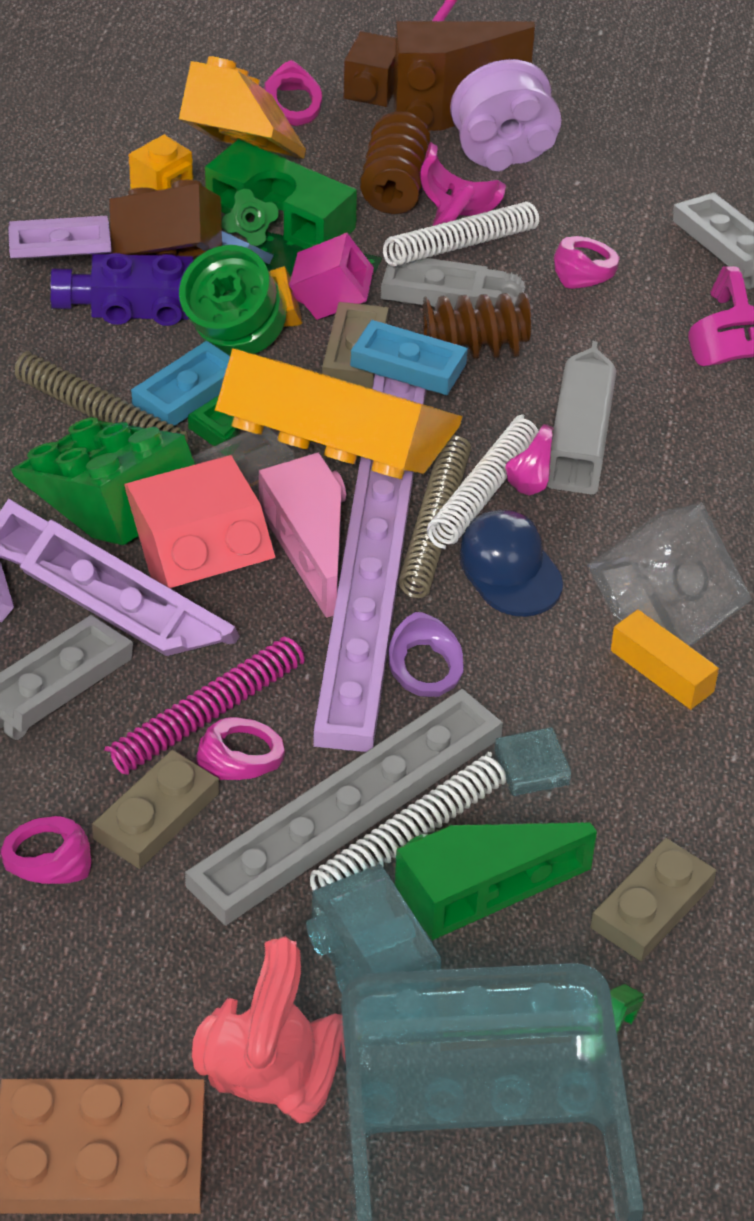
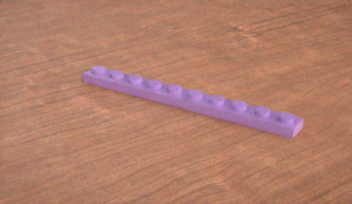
M375 374L374 390L425 404L426 389ZM365 457L360 459L314 727V747L367 752L374 747L414 472L405 470L402 479L374 472L371 470L374 460Z

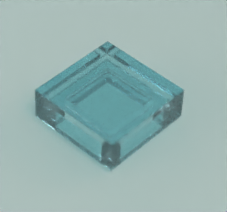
M552 727L496 738L495 754L506 774V781L512 796L570 785L571 770Z

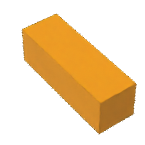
M639 609L614 626L610 651L690 710L715 691L719 667Z

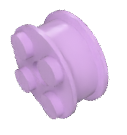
M501 60L476 69L459 84L451 100V115L454 124L460 131L459 136L463 151L473 162L488 167L492 171H501L508 168L511 164L526 163L535 159L554 145L560 130L561 114L557 103L551 97V87L548 78L540 68L526 61Z

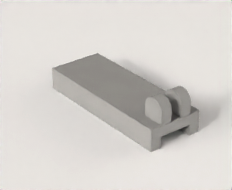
M710 193L674 204L673 222L725 264L738 267L742 273L745 288H754V223L716 193Z
M90 615L0 672V728L4 727L5 734L14 740H19L26 734L30 726L132 659L133 642Z

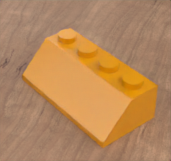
M232 348L215 411L234 416L232 427L262 435L264 426L279 430L277 441L308 449L311 440L326 445L324 456L350 464H355L357 455L374 460L371 468L372 471L398 479L403 478L405 470L424 474L460 427L463 417Z

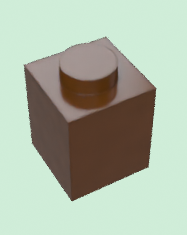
M360 31L344 60L343 99L387 107L394 91L396 38Z

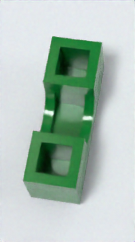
M241 139L235 141L205 166V188L221 197L222 213L228 214L231 212L235 204L234 195L237 191L249 189L253 192L255 198L264 203L273 202L278 210L284 211V240L304 249L345 233L350 234L356 229L357 189ZM252 213L246 214V216H245L246 220H248L250 217H252L253 214H252Z

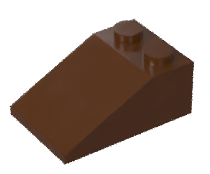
M396 21L394 112H409L418 116L427 125L429 131H442L455 127L456 125L451 115V100L459 84L470 73L484 65L501 60H522L532 64L535 22Z

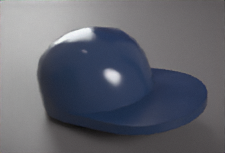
M493 510L475 517L467 526L461 540L460 565L466 577L487 604L499 612L523 617L544 613L555 606L562 594V576L544 552L542 539L533 521L524 514L512 510Z

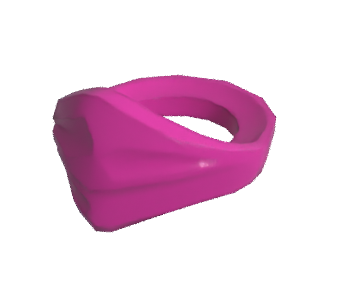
M290 60L284 63L265 82L263 89L274 97L290 125L299 126L311 123L319 115L323 100L320 86L296 62ZM305 90L310 95L311 104L303 111H289L278 102L276 97L277 91Z
M580 236L566 237L560 242L554 255L555 271L566 288L590 287L612 278L618 269L620 257L604 243L591 238ZM583 247L594 250L603 255L607 260L592 261L581 250L575 248Z
M543 424L530 446L524 452L506 462L505 471L508 482L519 493L530 496L546 489L548 485L552 431L554 429L549 425Z
M231 717L221 719L207 729L200 740L196 759L198 766L216 776L219 780H243L256 778L278 769L284 760L285 750L282 738L269 726L256 720ZM237 732L249 733L263 739L269 745L271 751L264 755H247L240 751H231L222 740L228 734Z
M65 817L38 818L20 825L5 838L0 850L1 859L6 871L31 882L67 884L88 878L91 868L90 844L87 835L80 825ZM54 832L61 834L64 839L63 844L53 853H44L37 857H21L15 853L18 846L25 839L38 833Z

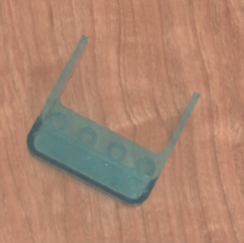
M578 963L382 972L361 975L353 979L346 986L341 999V1039L352 1221H372L366 1139L375 1133L573 1122L591 1123L598 1127L604 1136L616 1221H641L644 1208L609 985L601 973L590 966Z

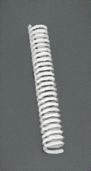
M523 202L407 232L406 234L403 233L386 239L383 246V255L386 262L390 266L395 267L403 263H409V261L413 262L421 258L436 256L439 253L443 254L451 250L461 249L462 247L465 248L474 244L484 243L485 241L488 242L491 239L495 240L524 232L525 230L535 229L539 223V214L533 204ZM529 207H530V208L534 211V213H535L536 221H535L534 224H533V222H534L533 214H532L531 210L529 209ZM526 211L528 212L530 217V224L528 223ZM503 217H505L506 225L508 227L507 229L505 228V222ZM492 219H493V221H494V225H495L496 232L494 231V226H493V223H492ZM486 222H488L489 229H490V231H491L490 234H489V232H488V227H487ZM481 223L483 224V230L485 232V235H483ZM475 224H476V226H477V230H478V233H479V237L477 236V231H476V229H475ZM469 225H470L471 230H472L473 238L471 237V232H470V230H469ZM464 228L466 230L467 240L465 238V233L463 231ZM458 229H459V231H460V235H461L462 241H460V239H459ZM452 231L454 232L456 243L453 240ZM446 232L449 236L450 245L447 241ZM440 234H441L442 237H443L444 246L442 245V241H441V238H440ZM435 236L437 238L438 247L436 246V242L434 239ZM429 238H430V240H431L432 249H431L430 244H429ZM423 239H424V241H425L426 250H425L424 245H423ZM417 241H418L419 246H420V252H419L418 247H417ZM394 242H396V243H395V251H396V255H397V257H398L399 260H397V259L395 258L394 253H393V244H394ZM389 243H390V245H389V253H390L391 259H392L394 262L390 261L389 258H388V255H387V246H388ZM411 243L413 244V247H414V253H413L412 248H411ZM405 244H406L407 249H408V255H407L406 250H405Z
M523 414L517 416L510 423L500 438L497 439L486 455L483 456L447 503L444 504L428 524L427 535L435 546L446 549V545L438 543L433 535L437 540L448 545L455 544L467 526H469L471 521L480 513L490 498L494 496V493L497 492L498 488L501 487V484L507 479L505 463L524 452L530 446L538 433V429L531 421L524 419ZM441 527H442L446 532H448V533H450V534H452V535L446 534V533L441 529ZM437 531H438L443 537H445V538H447V539H450V540H446V539L441 538V537L438 535Z
M487 752L478 761H474L471 766H467L464 770L459 771L457 775H453L450 780H446L443 785H438L436 790H431L428 795H424L422 799H418L414 804H410L400 814H395L393 819H388L378 829H373L371 834H366L363 839L357 840L356 844H351L341 854H336L332 860L326 862V865H320L318 870H313L310 876V883L316 897L322 903H330V900H327L319 891L315 882L316 875H318L323 891L330 898L338 899L339 893H346V888L352 889L354 883L360 884L361 877L367 879L369 872L375 873L376 867L383 868L384 862L390 863L391 857L396 858V849L400 847L395 843L391 833L397 838L401 847L407 843L401 836L398 827L405 834L408 841L414 838L407 829L405 822L411 827L415 836L428 834V832L434 833L435 827L441 828L442 823H448L449 818L456 817V813L462 814L464 808L469 809L471 803L476 804L478 802V798L483 799L485 794L492 792V789H498L499 784L504 785L506 783V774L502 766L491 758L492 752ZM489 762L498 770L501 779L498 778L495 771L490 767ZM482 767L486 769L490 778L494 781V784L491 783L488 776L484 773ZM476 773L480 775L482 781L486 784L487 789L484 788L483 784L476 776ZM468 777H470L473 780L476 787L480 790V794L477 793L475 787L471 784ZM461 782L466 785L469 792L473 795V799L469 796ZM454 787L459 790L466 803L462 801ZM447 792H449L452 795V797L458 804L459 808L455 806ZM440 797L445 800L452 813L447 810ZM433 802L438 805L445 818L440 815ZM426 807H428V808L431 810V812L433 813V815H434L435 818L437 819V823L433 820V818L431 817V815L428 813ZM420 813H422L425 819L428 821L430 828L425 824V822L420 816ZM412 817L418 822L423 833L417 828ZM383 837L389 842L393 852L387 847ZM376 843L383 849L386 857L380 852ZM369 848L374 852L379 863L373 858ZM362 854L367 858L371 867L365 862ZM354 858H355V859L358 861V863L361 865V867H362L364 873L359 869V867L357 866V864H356ZM347 864L352 868L356 877L350 872ZM340 870L345 874L348 882L343 878ZM332 874H333L334 877L338 880V882H339L341 888H340V887L338 886V884L335 882V880H334ZM325 880L330 885L333 892L328 888L327 884L325 883Z

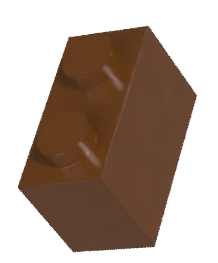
M179 180L172 184V188L163 190L146 187L134 188L128 191V196L109 199L111 254L155 256L168 254L174 256H193V259H196L204 252L222 246L221 197L202 186V183L199 181Z

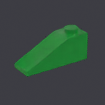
M590 822L451 825L430 835H418L404 846L396 849L394 887L433 941L591 870L597 830Z

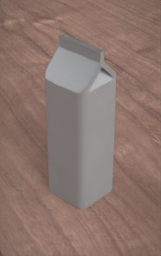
M596 341L592 342V348L572 356L565 363L551 444L550 476L547 485L551 489L595 494L598 491L617 371L614 364L597 349L598 342Z

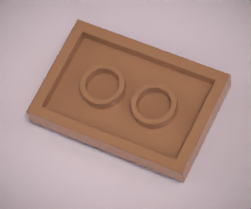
M2 1079L0 1090V1214H201L205 1108L204 1079Z

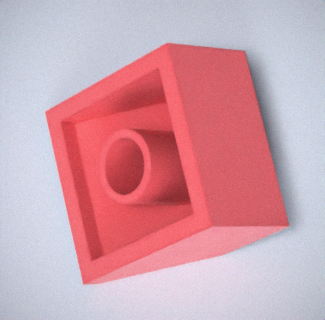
M232 455L124 484L150 577L168 588L276 558L260 502Z

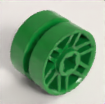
M223 245L212 248L198 256L186 269L181 279L179 298L183 311L204 342L208 341L229 356L231 355L232 348L256 354L267 348L283 329L287 315L285 298L262 258L246 247Z

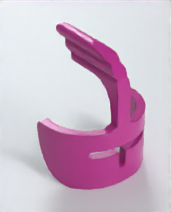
M429 143L421 168L420 178L425 193L438 207L433 226L454 221L459 215L473 216L491 211L500 203L505 194L506 185L499 180L471 182L453 175L440 163L437 156V145ZM449 188L452 190L451 196L446 193Z
M736 266L722 267L710 291L711 296L720 303L728 302L732 296L734 307L699 320L688 332L692 354L700 366L718 365L731 360L754 357V327H750L748 330L750 341L746 340L744 328L718 332L720 329L732 326L754 325V306L748 304L744 279L739 271L740 269Z

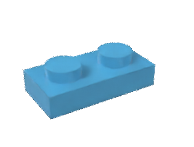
M371 320L351 349L350 366L448 395L467 364L468 348Z
M205 341L131 389L132 404L134 407L141 408V411L146 410L148 414H153L154 418L159 417L161 421L165 420L168 425L173 424L175 426L186 419L188 414L220 394L230 356L208 341Z

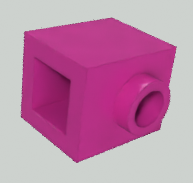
M345 233L298 252L289 286L293 290L296 300L304 304L315 319L318 320L336 313L339 302L360 304L367 301L374 267L349 234Z

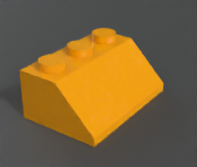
M209 56L207 64L191 61L179 115L181 121L216 141L233 144L238 139H241L269 152L304 159L305 147L274 97L259 86V79L248 76V71L236 68L237 63L227 59Z

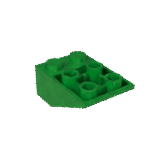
M91 417L71 425L68 429L69 434L60 440L44 443L31 449L27 453L28 459L12 468L11 471L16 479L91 538L125 545L139 535L124 484L195 465L184 434L160 431L157 427L141 428L129 426L126 422L99 421L98 418Z

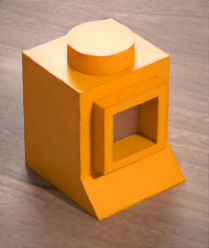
M164 134L129 153L130 188L146 187L163 190L172 188V184L176 181L193 180L192 151Z

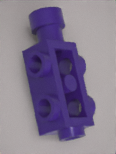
M120 253L92 254L91 274H73L72 269L52 268L51 309H72V304L91 305V317L103 318L106 322L114 325L126 323L130 318L154 319L155 322L164 326L174 325L180 320H189L180 303L179 288L186 269L193 262V256H174L168 254L160 256L124 255Z

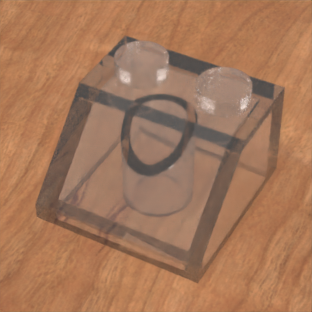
M702 502L660 512L587 565L612 614L624 620L639 609L690 647L752 600Z

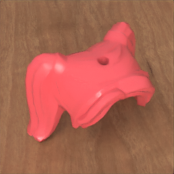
M284 936L279 939L266 941L264 944L265 958L255 988L251 1009L241 1015H237V1000L226 999L221 1008H216L198 1026L193 1038L192 1060L194 1069L200 1075H208L210 1085L216 1088L218 1092L231 1093L252 1102L275 1104L284 1114H288L297 1123L310 1122L323 1109L338 1064L341 1040L349 1031L351 1024L346 1017L340 1014H331L310 1023L300 1009L293 1004L301 975L300 950L297 947V942Z

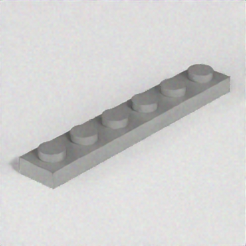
M464 689L459 690L185 872L186 888L225 926L501 739L503 722Z

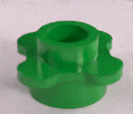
M241 189L234 195L235 204L231 212L223 216L222 227L225 232L230 234L236 233L238 236L246 238L247 243L255 247L260 246L266 240L265 231L268 225L278 218V208L273 202L264 203L255 198L251 190ZM252 213L255 217L254 221L248 222L245 218L246 214Z

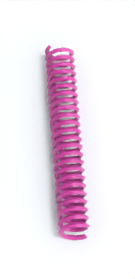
M281 637L272 646H267L265 650L259 651L258 655L255 654L251 659H246L244 664L241 663L236 668H231L222 677H217L215 682H209L208 686H202L200 691L197 690L193 695H188L186 700H180L178 704L172 705L171 709H165L163 714L160 713L156 718H151L149 723H143L141 728H135L134 732H128L126 737H120L118 742H112L111 747H105L104 751L110 752L116 768L122 774L128 775L130 769H137V764L144 765L145 760L151 761L152 755L159 756L160 750L166 751L167 745L174 746L175 741L181 742L182 736L189 737V733L196 732L197 727L203 728L204 722L211 723L212 718L217 719L219 717V713L225 714L226 708L233 709L234 704L240 705L241 700H247L248 695L254 696L255 690L261 691L262 686L268 687L269 682H275L277 677L282 678L284 673H290L291 668L296 669L298 666L297 657L293 650L284 642L290 643L296 649L300 657V664H304L305 656L301 647L294 640ZM283 649L290 655L293 664L289 661ZM277 654L282 658L286 668L280 663ZM269 657H270V658L272 659V661L276 664V666H277V668H278V670H279V673L274 669L273 665L271 664V661H270ZM263 663H264V664L267 666V668L269 669V671H270L272 677H271V676L267 673V671L265 670V668H264V666H263ZM256 668H257V669L261 672V674L263 675L265 682L260 678L259 674L257 673ZM248 671L252 674V676H253L254 679L256 680L257 685L252 681V679H251V677H250ZM242 677H243V678L246 680V682L248 683V685H249V687H250V690H249V689L246 687V685L244 684V682H243V680H242ZM235 682H236V683L239 685V687L241 688V690H242V692H243V695L240 693V691H239L238 688L236 687ZM228 687L232 690L236 699L231 695ZM220 690L223 692V694H224L225 697L227 698L228 703L224 700V698H223V696H222ZM213 695L216 697V699H217L218 702L220 703L221 708H220V707L218 706V704L216 703V701H215ZM206 700H207V701L209 702V704L211 705V707H212L214 713H213L212 710L209 708V706H208ZM199 705H200V706L202 707V709L204 710L206 716L202 713V711H201ZM192 710L198 717L199 721L195 718L194 714L192 713ZM184 714H185V715L187 716V718L189 719L191 725H190V724L188 723V721L186 720ZM177 719L179 720V722H180L181 725L183 726L184 730H183V729L181 728V726L179 725Z

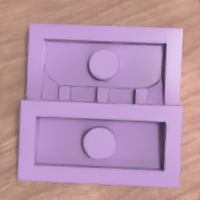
M107 216L10 221V259L111 253L108 218Z

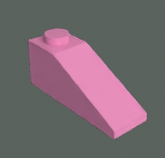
M318 452L259 470V502L264 519L325 617L328 618L334 616L338 593L341 503L346 501V489L340 474L337 471L331 472Z

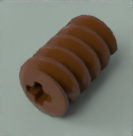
M396 111L384 115L376 122L372 129L366 161L361 175L360 189L364 199L373 208L383 213H405L412 209L418 201L421 188V168L427 153L428 144L430 143V132L427 125L418 116L409 112Z
M526 292L519 293L514 306L508 293H501L498 295L495 306H493L490 297L487 294H481L478 296L474 308L467 295H460L454 310L447 296H440L434 311L428 298L425 296L423 298L424 335L459 346L468 345L473 359L479 358L483 344H488L493 358H499L503 343L509 344L513 357H519L523 342H529L531 336V310L528 295Z

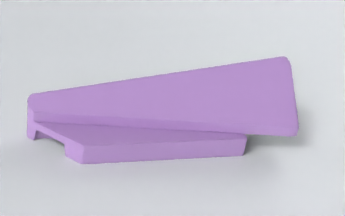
M10 499L7 500L1 509L0 558L19 564L20 568L27 575L161 654L169 656L221 642L235 644L240 636L235 626L51 519L48 522Z

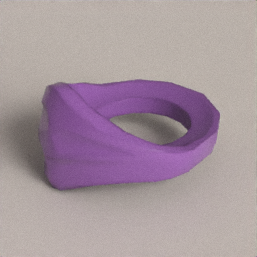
M423 612L411 614L395 629L388 648L389 668L393 677L402 687L415 695L424 697H439L454 689L463 674V653L454 633L440 620ZM416 645H430L433 651L441 654L446 660L449 674L443 680L436 683H425L416 680L409 674L404 661L407 657V649Z

